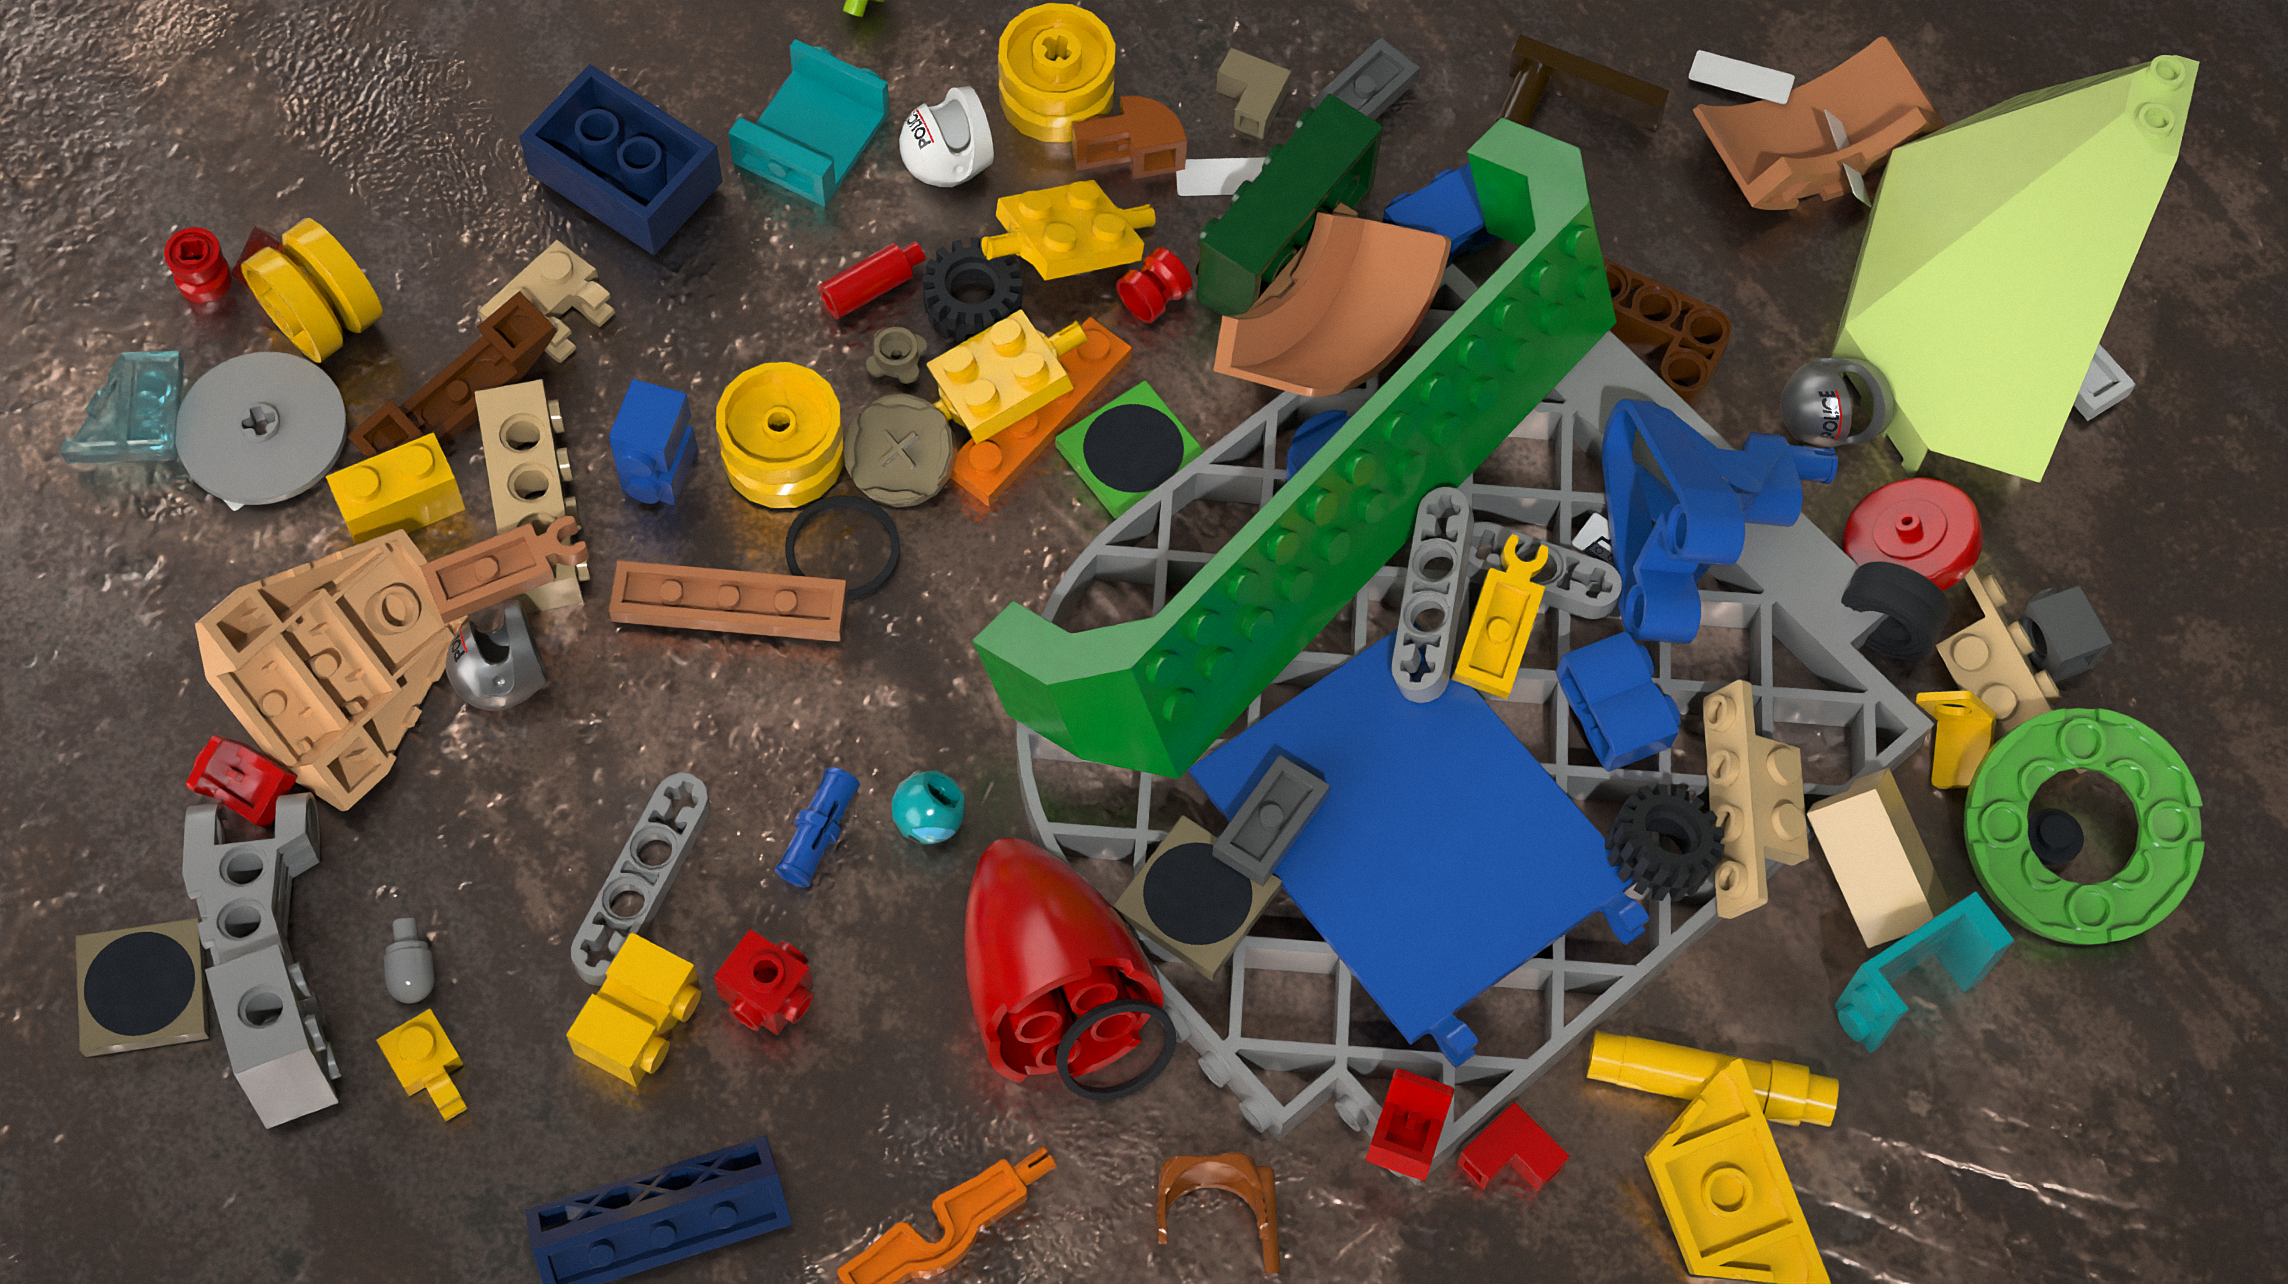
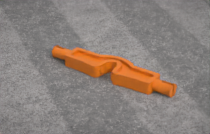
M1040 1146L1038 1150L1012 1167L1007 1160L1002 1159L976 1177L942 1193L932 1204L933 1213L937 1216L938 1223L945 1232L940 1241L936 1243L926 1242L909 1222H899L869 1248L839 1267L837 1274L840 1282L837 1284H904L911 1278L932 1277L951 1269L970 1252L981 1231L1026 1202L1028 1199L1026 1187L1052 1169L1057 1168L1051 1155L1048 1156V1151L1044 1146Z

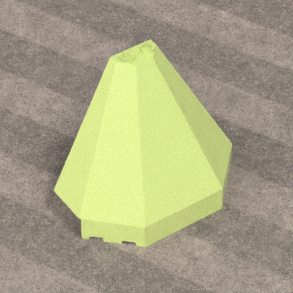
M2160 55L2154 58L2153 61L2020 94L1893 149L1877 187L1831 358L1869 361L1884 373L1893 394L1894 411L1890 425L1881 435L1883 438L1889 436L1903 457L1901 465L1910 478L1915 477L1929 449L1930 451L2039 483L2041 482L2177 161L2199 61L2178 55ZM1841 372L1840 375L1842 377L1845 375L1849 377L1861 395L1860 404L1872 420L1874 402L1868 385L1854 372Z

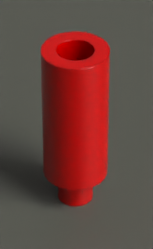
M915 241L902 249L897 244L892 243L818 284L820 297L830 314L838 320L913 278L912 268L926 260L924 252Z

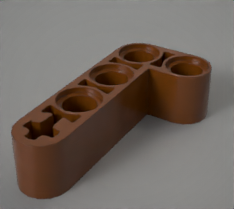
M1604 258L1617 322L1610 331L1627 347L1662 362L1657 376L1696 411L1720 366L1731 337L1732 326L1730 319L1724 312L1714 306ZM1644 316L1655 317L1659 321H1651ZM1694 338L1704 339L1710 344L1700 343ZM1672 380L1683 381L1689 386L1684 387L1677 385Z

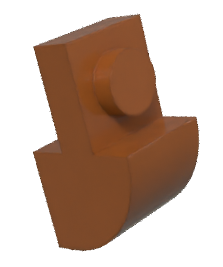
M1120 96V115L1111 117L1094 116L1082 122L1072 123V156L1076 171L1128 162L1132 178L1139 179L1185 170L1187 138L1183 125L1172 110L1156 100L1142 96Z

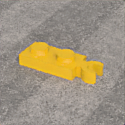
M1514 534L1508 538L1501 552V564L1505 572L1490 567L1486 574L1451 677L1453 681L1507 699L1511 693L1545 590V586L1530 582V578L1539 574L1548 559V546L1541 544L1533 561H1521L1515 553L1519 536Z

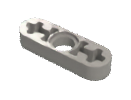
M1474 523L1466 576L1484 583L1490 567L1505 572L1501 564V552L1508 538L1514 534L1519 536L1515 552L1521 561L1527 562L1534 559L1541 544L1548 546V559L1546 562L1552 566L1555 576L1546 582H1536L1530 579V582L1545 586L1540 603L1588 619L1605 617L1615 608L1622 589V581L1618 571L1609 563L1494 523ZM1481 543H1487L1492 546L1491 553L1487 556L1486 560H1480L1475 557L1476 550L1481 546ZM1568 570L1573 572L1567 590H1564L1560 587L1565 572ZM1591 580L1602 584L1597 599L1586 595L1587 586Z

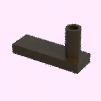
M1520 34L1512 51L1509 76L1515 78L1496 122L1502 117L1528 127L1544 91L1547 90L1656 132L1664 113L1669 90Z

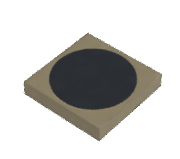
M1182 815L1113 905V908L1124 922L1213 981L1279 892L1282 880L1272 874L1264 887L1212 856L1213 845L1218 838Z
M199 918L75 936L80 1052L85 1057L209 1039L205 948L201 943L196 923L201 922Z

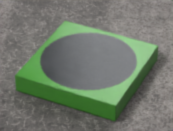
M1146 380L1055 437V447L1115 520L1205 452Z

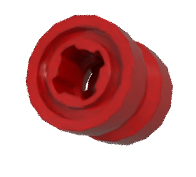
M199 227L185 228L173 234L166 242L164 249L166 264L174 276L178 290L186 299L198 303L211 302L223 296L230 288L232 281L231 269L223 256L218 239L212 232Z
M1158 247L1144 259L1143 267L1139 271L1130 270L1116 282V289L1127 309L1137 319L1151 324L1165 312L1166 303L1170 300L1178 301L1193 289L1191 275L1180 259L1171 251Z

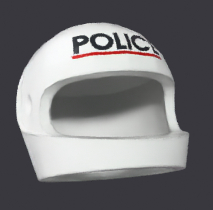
M971 86L951 88L941 104L928 107L924 103L912 111L904 122L899 138L902 160L909 172L926 184L951 188L969 181L993 163L994 151L989 124L980 99Z

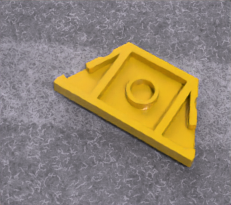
M1741 1058L1728 1061L1644 1155L1688 1271L1693 1275L1778 1284H1831Z

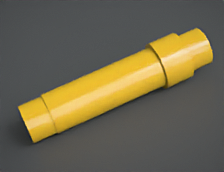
M1595 1030L1589 1053L1586 1078L1693 1101L1726 1062L1741 1057L1631 1035L1624 1036ZM1741 1058L1766 1121L1796 1127L1800 1125L1801 1121L1827 1127L1831 1126L1838 1099L1839 1080L1837 1078L1810 1073L1809 1066L1771 1059L1769 1063Z

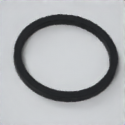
M855 496L828 497L805 508L791 524L785 543L787 564L793 576H805L796 563L794 545L800 529L814 515L835 507H853L864 510L875 516L886 528L891 539V554L887 565L875 579L858 588L847 590L846 601L860 599L881 588L894 573L900 555L899 535L892 519L876 504Z
M1121 999L1100 1005L1080 1017L1063 1036L1056 1055L1059 1075L1070 1091L1087 1099L1110 1100L1134 1093L1157 1078L1170 1062L1176 1047L1175 1027L1169 1015L1160 1006L1150 1001ZM1142 1012L1154 1016L1164 1025L1165 1040L1159 1056L1148 1069L1137 1077L1115 1086L1091 1087L1079 1083L1069 1074L1067 1066L1068 1056L1073 1044L1087 1028L1097 1021L1117 1013Z

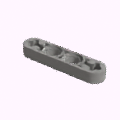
M1441 487L1429 492L1421 500L1417 512L1392 660V675L1401 694L1409 701L1416 703L1430 702L1438 698L1446 690L1450 678L1474 529V515L1465 494L1456 488ZM1453 508L1456 515L1448 518L1446 534L1449 540L1442 539L1437 518L1443 517L1445 509ZM1435 557H1447L1453 561L1451 571L1440 579H1429L1422 574L1425 564ZM1426 609H1439L1445 613L1443 623L1433 631L1423 632L1414 627L1415 618ZM1418 648L1426 650L1425 658L1431 673H1424L1421 682L1415 683L1410 673H1416L1419 670L1421 654Z
M688 773L672 774L663 779L658 785L576 934L571 946V959L580 978L588 984L602 986L607 979V969L631 932L644 938L706 823L710 812L708 792L702 780ZM687 792L691 793L695 807L684 806L675 819L677 831L682 833L679 835L668 826L674 815L670 799L672 797L682 799ZM652 840L665 841L672 847L670 858L658 866L646 865L640 861L638 856L644 844ZM632 890L643 895L645 899L643 908L636 915L625 918L617 916L612 912V901L619 893ZM605 922L615 931L608 945L613 959L611 962L600 960L596 967H591V962L586 952L589 949L599 951L603 947L608 934L605 926L600 924ZM620 933L628 935L626 937H622Z

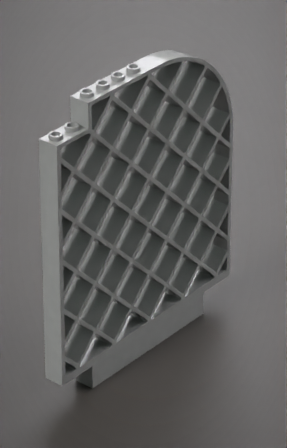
M1454 264L1444 270L1438 290L1423 321L1406 345L1422 346L1479 289ZM1609 330L1507 436L1554 440L1553 490L1473 484V473L1457 489L1464 493L1469 501L1474 520L1553 526L1552 544L1571 550V528H1583L1594 513H1598L1609 521L1606 494L1572 491L1573 441L1603 469L1602 443L1605 426L1611 410L1618 401L1624 398L1653 401L1660 407L1673 411L1718 449H1736ZM1378 373L1363 383V389L1352 388L1331 396L1308 397L1288 391L1281 393L1124 512L1095 537L1071 564L1051 594L1041 617L1061 628L1080 597L1095 580L1155 584L1152 616L1155 617L1165 607L1166 585L1185 587L1217 554L1169 550L1171 517L1194 499L1259 504L1260 511L1287 483L1286 470L1274 469L1276 436L1296 421L1305 422L1322 412L1346 410V416H1353L1378 391ZM1637 428L1633 444V461L1641 464L1674 492ZM1263 447L1262 468L1238 466ZM1453 508L1445 509L1443 517L1439 518H1449L1456 515ZM1800 512L1798 520L1790 527L1745 523L1744 545L1736 563L1730 566L1713 564L1708 569V572L1729 592L1698 590L1701 601L1700 625L1749 629L1750 683L1752 685L1755 735L1774 740L1773 721L1851 727L1852 778L1843 786L1803 783L1807 839L1809 844L1817 837L1807 816V812L1813 803L1848 791L1854 780L1886 768H1889L1892 772L1921 747L1934 723L1857 651L1864 645L1867 637L1889 615L1875 611L1860 613L1853 611L1850 607H1845L1841 603L1842 596L1849 587L1851 579L1859 566L1810 519ZM1651 520L1654 528L1656 523L1653 520ZM1159 526L1158 549L1132 547ZM1383 566L1352 598L1350 655L1301 651L1270 684L1311 687L1366 650L1368 600L1402 603L1408 568ZM1552 568V578H1553V577L1555 576V573H1554V570H1553V568ZM1423 569L1422 574L1429 579H1440L1450 571ZM1566 570L1561 589L1567 590L1571 580V571ZM1468 576L1465 579L1452 664L1456 666L1468 630L1469 608H1475L1483 586V582ZM1530 578L1531 580L1536 582H1546L1550 580V578ZM1590 582L1587 586L1586 595L1597 599L1602 584ZM1618 601L1613 611L1602 618L1622 619ZM1540 603L1537 613L1551 614L1550 670L1519 668L1511 693L1507 699L1474 688L1484 700L1549 704L1548 763L1539 764L1570 799L1625 803L1632 793L1636 795L1642 787L1649 786L1651 791H1653L1657 784H1666L1669 795H1672L1677 787L1687 790L1685 800L1692 803L1697 796L1705 802L1701 809H1710L1708 775L1671 773V748L1650 756V771L1615 769L1607 772L1601 767L1568 765V713L1570 704L1560 686L1556 669L1562 656L1569 653L1570 616L1578 615ZM1772 634L1831 691L1773 687ZM1650 641V656L1654 666V675L1651 677L1652 681L1663 695L1668 694L1672 697L1680 714L1703 716V699L1731 683L1671 679V643ZM1261 694L1247 707L1246 730L1260 720ZM1017 721V767L1021 799L1035 845L1050 851L1067 864L1069 862L1065 856L1134 861V879L1170 832L1148 830L1152 774L1141 772L1136 829L1048 822L1033 775L1031 758L1086 763L1097 762L1082 760ZM1876 734L1888 745L1877 757ZM1217 739L1193 765L1230 740ZM1649 831V837L1663 850L1671 853V839L1661 833ZM1765 858L1766 879L1768 880L1785 864ZM1711 872L1704 884L1694 895L1689 897L1685 894L1682 900L1673 901L1678 903L1704 904L1705 906L1672 934V900L1669 892L1663 901L1652 899L1653 889L1647 887L1643 895L1633 890L1636 884L1623 893L1632 899L1649 900V954L1637 965L1565 960V935H1563L1545 948V959L1531 958L1492 986L1544 990L1543 1046L1528 1059L1474 1055L1458 1068L1450 1064L1439 1046L1438 1052L1348 1046L1351 976L1354 975L1327 942L1246 935L1224 964V966L1231 967L1227 1038L1223 1041L1151 961L1185 962L1130 925L1128 928L1141 946L1161 986L1164 996L1163 1010L1169 1015L1175 1027L1176 1041L1182 1043L1186 1039L1200 1054L1201 1057L1198 1059V1062L1208 1078L1218 1087H1223L1227 1084L1242 1101L1239 1103V1108L1247 1121L1261 1133L1268 1129L1278 1141L1282 1140L1332 1096L1337 1100L1335 1108L1342 1119L1355 1131H1360L1363 1128L1373 1138L1382 1107L1354 1077L1392 1080L1395 1070L1403 1069L1452 1086L1454 1090L1455 1084L1495 1087L1455 1122L1453 1095L1428 1172L1429 1175L1719 923L1723 917H1719L1717 913L1715 872ZM1245 968L1335 975L1332 1044L1241 1038ZM1564 992L1601 995L1564 1027ZM1250 1069L1322 1075L1283 1107ZM1390 1170L1393 1174H1395V1175L1398 1176V1177H1401L1402 1175H1404V1174H1401V1173H1398V1172H1395V1171ZM1407 1176L1415 1186L1421 1182V1180Z

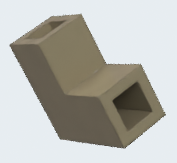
M1230 47L1217 72L1216 92L1239 100L1234 113V129L1264 140L1289 91L1291 70Z

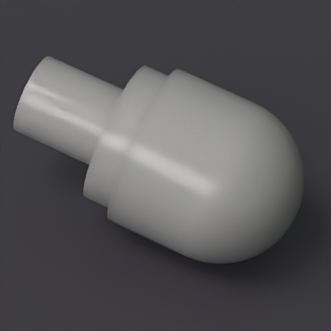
M401 918L392 922L394 943L386 947V955L383 957L385 984L388 992L394 999L402 1003L411 1004L425 999L433 989L435 982L433 954L429 950L428 943L418 939L417 920L414 918Z

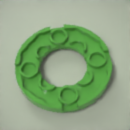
M2063 708L2041 714L2017 725L2003 735L1983 757L1970 782L1964 808L1965 843L1970 862L1982 887L1993 902L2016 923L2042 937L2058 942L2080 945L2103 944L2127 939L2152 928L2166 918L2186 896L2199 871L2205 842H2201L2199 807H2202L2203 804L2195 780L2187 765L2177 751L2153 729L2134 718L2112 710L2102 708L2096 710ZM2075 768L2100 772L2119 784L2134 805L2139 825L2136 849L2126 866L2108 880L2089 885L2065 881L2046 869L2031 849L2027 833L2029 803L2039 786L2057 772Z

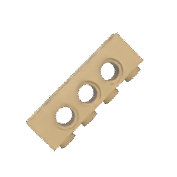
M542 379L475 391L498 535L531 523L536 535L539 536L547 532L548 527L553 521L564 516H573L577 529L582 530L576 497L566 498L563 482L573 481V474L567 447L557 449L555 440L556 433L565 432L559 399L548 400ZM536 443V445L529 450H516L522 444ZM535 491L546 492L542 497L535 500L524 499L526 495ZM572 536L564 538L561 544L565 546L574 545ZM585 560L581 564L574 566L554 564L550 567L555 581L514 596L510 600L519 599L525 614L584 603L580 582L591 580L588 561Z

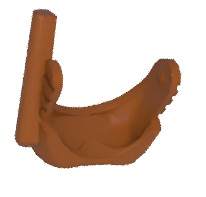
M1223 1153L1215 1156L1181 1155L1169 1158L1162 1163L1159 1175L1157 1209L1158 1245L1167 1244L1168 1226L1166 1224V1216L1176 1200L1200 1188L1225 1189L1242 1197L1255 1213L1259 1238L1262 1241L1264 1273L1280 1272L1274 1170L1270 1166H1256L1254 1158L1244 1153Z

